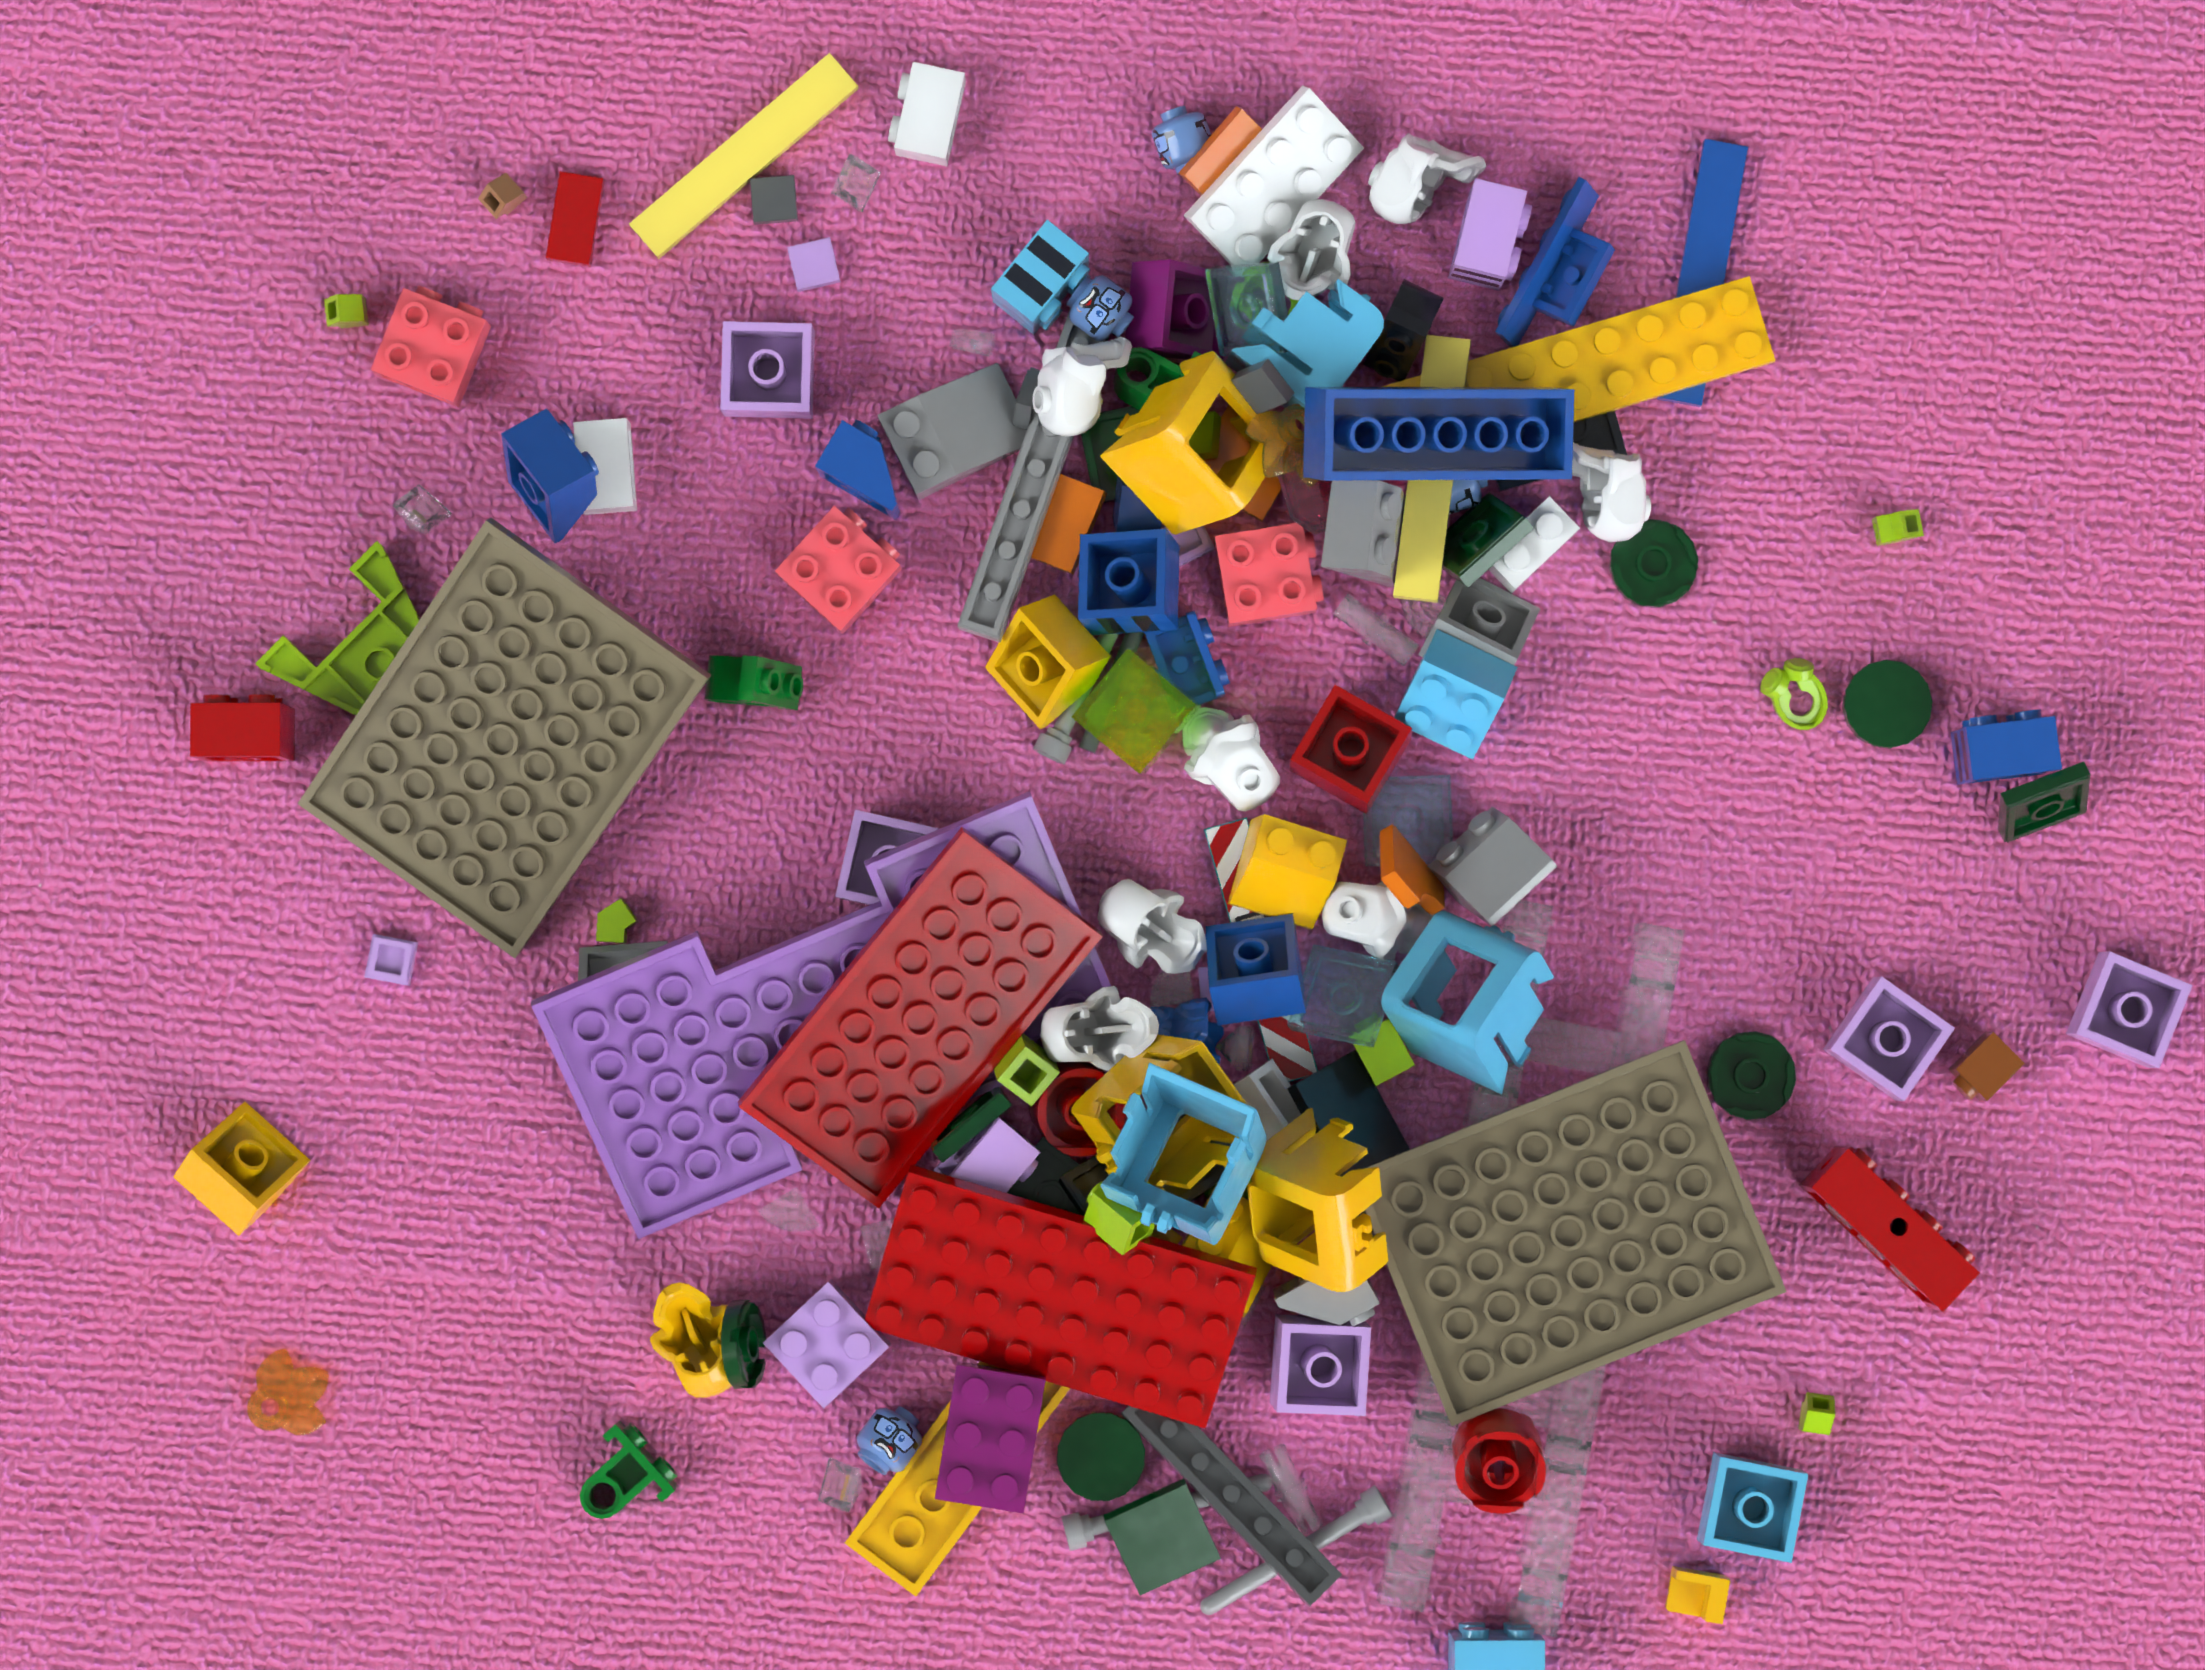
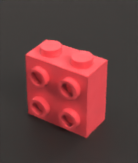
M417 286L415 292L403 288L371 371L378 377L459 408L491 325L481 318L484 311L474 306L459 302L457 308L440 302L442 295L428 288Z
M833 506L780 564L775 573L840 633L844 634L902 568L895 561L900 556V553L882 537L875 543L865 534L863 530L867 524L853 510L848 507L842 513L836 506Z
M1303 521L1214 537L1228 627L1316 613V602L1324 601L1320 575H1311L1309 558L1316 557L1313 532H1304Z

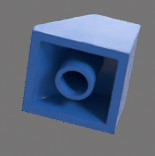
M546 408L502 432L501 436L509 484L552 541L557 543L563 540L597 496L595 476L599 474V471L591 455L587 451L581 453L575 446V439L568 425L563 420L557 422Z
M855 419L853 425L842 420L815 465L820 477L890 518L897 520L900 515V509L885 452L881 442H879L881 438L877 436L878 432L859 420Z
M1293 913L1205 926L1209 990L1218 1026L1306 1013L1304 982Z

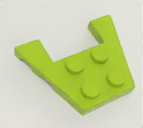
M378 541L349 570L380 599L381 603L317 667L284 635L255 663L260 669L354 715H357L420 620L384 546Z

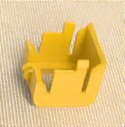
M1214 351L1181 362L1179 366L1184 376L1156 386L1139 413L1131 416L1127 413L1114 432L1118 437H1122L1100 455L1136 496L1175 535L1231 517L1241 511L1250 502L1289 439L1287 430L1269 411L1258 415L1231 382L1235 376L1234 372ZM1218 394H1220L1239 415L1230 418V422L1246 438L1251 448L1246 455L1225 462L1218 474H1216L1189 445V439Z
M1158 1034L1154 1042L1138 1056L1128 1058L1125 1055L1074 1103L1071 1112L1097 1146L1096 1152L1098 1154L1095 1157L1100 1163L1106 1164L1107 1168L1105 1170L1108 1175L1112 1172L1115 1173L1118 1168L1111 1155V1151L1121 1131L1107 1113V1110L1115 1103L1126 1105L1132 1093L1142 1094L1141 1091L1149 1063L1247 1104L1202 1041ZM1185 1115L1175 1125L1147 1183L1162 1190H1165L1163 1188L1165 1184L1191 1189L1216 1164L1223 1165L1225 1168L1228 1163L1226 1154L1230 1146L1210 1143V1141L1232 1144L1237 1136Z
M1310 1108L1266 1141L1263 1154L1251 1177V1183L1248 1184L1252 1231L1255 1240L1259 1244L1260 1257L1266 1263L1326 1289L1346 1292L1359 1287L1388 1262L1386 1233L1381 1232L1373 1236L1371 1217L1362 1213L1382 1197L1379 1167L1348 1171L1340 1177L1341 1174L1368 1154L1367 1148L1343 1138L1353 1130V1124L1337 1117L1330 1119V1123L1316 1133L1313 1108ZM1315 1229V1232H1314L1313 1234H1311V1235H1310L1308 1238H1306L1303 1242H1301L1299 1245H1297V1243H1298L1299 1241H1301L1304 1237H1306L1309 1233H1311V1232Z

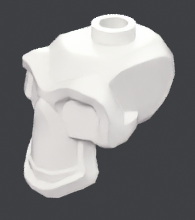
M1408 133L1402 138L1398 148H1394L1388 154L1384 163L1380 161L1372 170L1368 184L1372 186L1369 200L1374 211L1383 219L1396 224L1412 223L1423 215L1427 207L1431 206L1434 191L1443 183L1446 177L1462 183H1470L1485 170L1486 163L1481 156L1473 157L1472 155L1453 151L1443 147L1434 139L1427 141Z
M1323 199L1309 200L1301 207L1290 232L1282 235L1271 246L1267 259L1270 263L1274 264L1275 275L1284 295L1292 300L1299 301L1306 291L1315 297L1326 289L1334 290V284L1337 279L1346 285L1348 284L1351 269L1347 254L1356 222L1353 215L1345 207L1333 201Z
M1117 337L1114 340L1090 345L1072 343L1070 347L1045 349L1042 356L1043 367L1038 374V386L1033 392L1032 400L1034 410L1038 413L1042 426L1053 434L1065 437L1083 434L1091 429L1100 416L1101 405L1103 404L1101 389L1106 379V369L1122 368L1128 364L1132 348L1131 342L1124 337Z
M1573 442L1572 476L1580 477V491L1584 499L1581 505L1584 524L1599 539L1608 542L1629 540L1641 531L1643 523L1648 520L1651 512V500L1646 495V479L1641 472L1642 460L1640 454H1615L1613 450L1594 449L1579 446Z
M1204 707L1193 710L1185 718L1182 727L1183 747L1185 753L1191 756V758L1185 763L1184 770L1192 779L1203 784L1214 785L1240 811L1257 808L1275 793L1280 784V776L1260 747L1258 725L1250 714L1234 720V717L1225 711Z
M1125 879L1107 889L1101 897L1097 916L1099 924L1117 940L1120 953L1135 968L1141 967L1145 959L1152 956L1166 973L1190 972L1195 969L1204 952L1207 951L1206 937L1202 925L1195 919L1184 918L1177 914L1179 908L1184 903V897L1177 892L1165 889L1148 890L1131 879Z
M1342 881L1335 883L1322 912L1323 926L1328 934L1360 943L1376 960L1386 963H1392L1397 951L1402 954L1409 953L1433 917L1419 904H1415L1409 909L1404 908L1382 881L1377 885Z
M1115 986L1102 987L1092 993L1085 1002L1049 1008L1044 1013L1041 1023V1040L1048 1058L1053 1062H1091L1097 1068L1108 1072L1125 1055L1128 1058H1134L1149 1047L1158 1035L1159 1023L1157 1016L1144 1004L1129 997H1124L1121 1000L1119 991Z

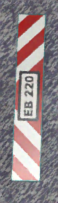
M1247 817L1204 829L1230 923L1268 917L1228 904L1249 828ZM1302 1013L1257 1020L1268 1061L1274 1060L1288 1082L1305 1078L1318 1071Z

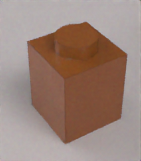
M1984 1032L1948 1070L1956 1077L1952 1084L1968 1100L1971 1101L1976 1097L1979 1101H1988L2025 1063L1994 1032Z

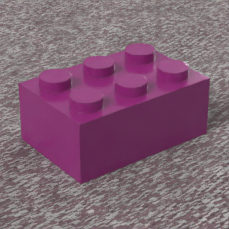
M958 1361L935 1499L1024 1514L1046 1377Z

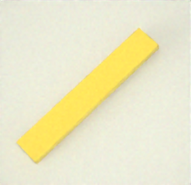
M828 53L630 222V227L654 255L660 259L746 186L751 178H755L856 92L859 89L858 85L836 59Z
M1427 335L1420 387H1465L1471 339ZM1408 480L1393 598L1438 603L1453 480Z

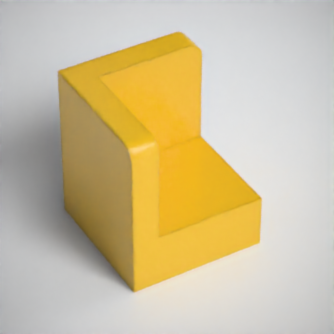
M1672 1566L1665 1608L1670 1612L1698 1616L1707 1622L1723 1624L1730 1579L1722 1574Z

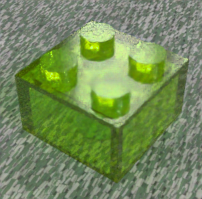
M1127 648L1071 717L1136 772L1146 774L1201 705L1138 652Z

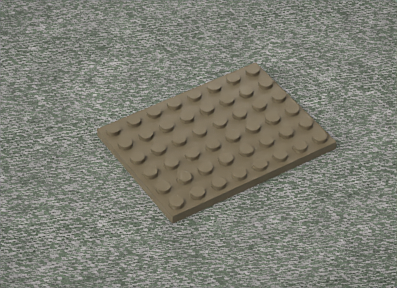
M490 517L484 522L297 804L510 956L516 958L702 690L711 674Z
M1685 1040L1365 1167H1379L1382 1197L1365 1209V1213L1371 1217L1374 1235L1381 1232L1386 1233L1387 1268L1451 1426L1787 1292Z

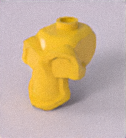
M678 1282L664 1288L657 1298L653 1322L655 1326L661 1329L651 1335L650 1342L654 1351L665 1360L672 1362L682 1385L689 1395L695 1398L719 1395L732 1386L724 1370L721 1349L722 1322L728 1305L711 1306L710 1299L703 1292L689 1284Z

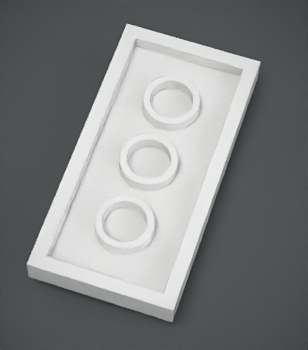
M1302 85L1183 216L1240 275L1247 277L1248 271L1259 264L1269 253L1271 246L1292 228L1304 203L1309 200L1318 199L1364 147L1310 88Z

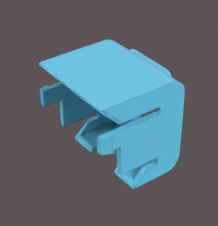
M1337 279L1334 284V290L1331 289L1328 293L1329 308L1307 291L1284 322L1263 307L1251 323L1253 326L1244 336L1254 345L1233 348L1225 364L1238 372L1269 359L1294 391L1291 399L1281 406L1293 415L1304 419L1305 387H1342L1380 336L1384 328V319L1380 310L1369 302L1370 296L1358 294L1344 282Z
M1439 911L1429 921L1385 987L1381 1001L1383 1011L1411 1053L1502 1095L1508 1062L1494 1041V1037L1497 1035L1514 1065L1521 1068L1531 1053V1048L1527 1046L1524 1039L1544 1011L1530 983L1533 981V983L1541 984L1553 979L1554 975L1543 956L1538 951L1515 942L1516 937L1513 933L1508 931L1502 933L1500 928L1495 925L1483 928L1447 911ZM1447 945L1456 946L1496 964L1455 1025H1449L1439 1020L1444 1011L1437 1002V999L1457 971L1445 952ZM1411 999L1418 1010L1410 1007L1409 1002Z
M1149 1063L1141 1091L1148 1108L1146 1110L1140 1095L1136 1093L1130 1095L1122 1111L1128 1119L1111 1151V1155L1118 1168L1100 1186L1106 1198L1142 1213L1141 1224L1150 1227V1224L1154 1223L1157 1225V1231L1164 1234L1168 1230L1170 1231L1171 1227H1174L1205 1242L1216 1245L1225 1232L1263 1154L1267 1140L1265 1130L1257 1109ZM1183 1114L1237 1136L1234 1138L1226 1154L1228 1163L1205 1208L1147 1183L1179 1117Z

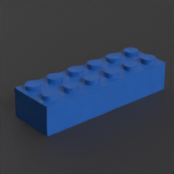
M1305 387L1303 478L1323 481L1572 479L1574 389L1553 387Z

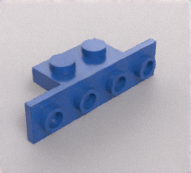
M1578 177L1573 188L1569 189L1563 196L1557 218L1552 227H1549L1543 233L1537 255L1531 266L1526 267L1519 279V288L1511 303L1506 305L1499 315L1498 327L1495 332L1511 348L1519 346L1537 311L1574 327L1615 251L1610 243L1581 231L1599 198V195L1587 180Z

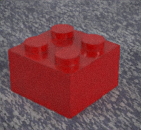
M1334 685L1292 755L1290 771L1367 814L1411 741L1412 728L1341 687Z
M269 694L248 695V703H239V699L231 698V695H203V703H190V757L206 762L295 761V708L283 704V698H275V695Z

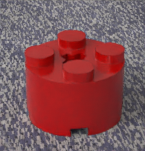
M1056 1062L1060 1073L1033 1106L1029 1105L1031 1120L1040 1134L1062 1153L1078 1157L1097 1154V1146L1069 1109L1106 1073L1091 1062ZM1115 1103L1107 1110V1113L1121 1131L1126 1118V1114L1122 1113L1125 1104Z
M1496 1408L1462 1422V1425L1455 1434L1452 1445L1454 1470L1459 1490L1472 1501L1474 1506L1489 1513H1511L1524 1507L1525 1502L1534 1495L1536 1497L1539 1494L1546 1478V1465L1539 1432L1529 1416L1509 1409Z

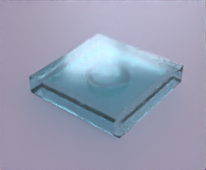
M1279 262L1214 266L1205 269L1220 356H1229L1233 348L1265 344L1276 353L1288 352L1251 324L1263 307L1271 311L1283 322L1288 316Z
M1450 775L1388 778L1367 814L1363 813L1365 867L1380 866V831L1392 823L1427 865L1436 859L1438 851L1444 845L1453 841Z
M1313 944L1303 974L1306 1013L1290 1015L1287 1023L1291 1031L1374 1048L1385 1014L1381 1005L1382 995L1399 965L1396 961L1389 959L1381 960L1374 956Z

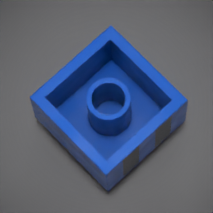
M1167 529L1080 534L1078 620L1092 635L1178 630L1180 545Z
M2041 709L2021 711L2013 715H2007L2006 722L2001 723L1997 722V715L1970 718V720L1962 721L1961 729L1950 732L1957 785L2042 775L2062 769L2055 716L2042 717Z

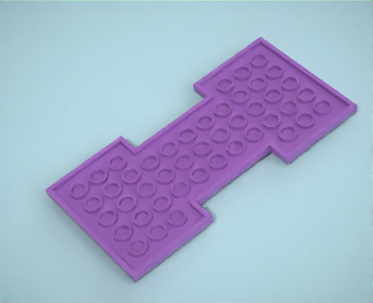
M1030 791L865 860V867L880 901L715 970L699 933L696 931L531 1001V1007L638 1239L802 1170L801 1162L794 1147L739 1108L738 1101L961 827L965 828L1082 917ZM1095 947L1024 1032L1026 1036L1042 1048L1041 1023L1044 1013L1049 1008L1085 1002L1095 991L1102 987L1111 986ZM994 1070L970 1099L989 1092L995 1087L1003 1086L997 1081Z

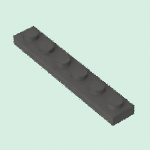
M1128 1406L1121 1415L1308 1607L1342 1575L1198 1426Z

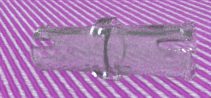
M1349 593L1333 613V615L1364 637L1362 642L1368 646L1373 643L1403 666H1405L1419 647L1416 642L1388 622L1390 618L1382 613L1379 616Z
M1280 1444L1274 1446V1453L1278 1462L1275 1460L1270 1449L1261 1453L1259 1458L1263 1461L1275 1488L1274 1495L1277 1501L1282 1503L1292 1524L1303 1535L1308 1534V1528L1304 1519L1307 1520L1312 1532L1320 1528L1323 1523L1319 1519L1306 1492L1308 1485L1305 1479L1299 1477L1286 1450V1445Z

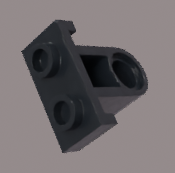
M1404 279L1384 320V328L1372 345L1363 365L1374 369L1383 377L1393 378L1397 381L1405 380L1444 298Z

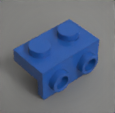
M1195 611L1186 613L1185 616L1178 618V630L1144 632L1174 714L1225 696L1223 686L1230 684L1222 660L1213 661L1207 645L1215 641L1206 617L1198 620Z

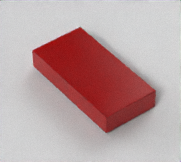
M560 171L546 252L547 260L591 267L605 183L603 178Z

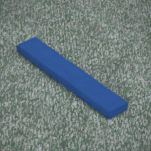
M1704 139L1675 298L1724 284L1748 146ZM1706 383L1660 396L1657 400L1701 407Z

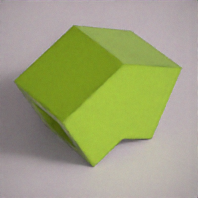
M336 294L324 299L327 327H340L343 329L369 326L366 298L362 294Z
M1919 509L1898 511L1876 516L1872 519L1877 546L1924 536Z
M620 898L598 913L596 941L627 942V929L639 921L624 899Z
M1807 1392L1805 1401L1801 1405L1798 1429L1804 1432L1830 1435L1835 1418L1834 1396Z

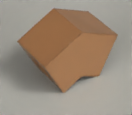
M504 173L486 185L478 200L497 219L503 214L508 215L528 197L507 173Z

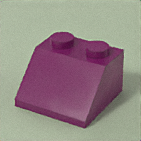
M1171 259L1132 262L1129 294L1132 296L1133 301L1128 312L1134 316V319L1126 329L1125 338L1131 342L1132 348L1142 347L1164 358L1188 360L1191 359L1194 351L1200 354L1214 351L1223 360L1231 275Z

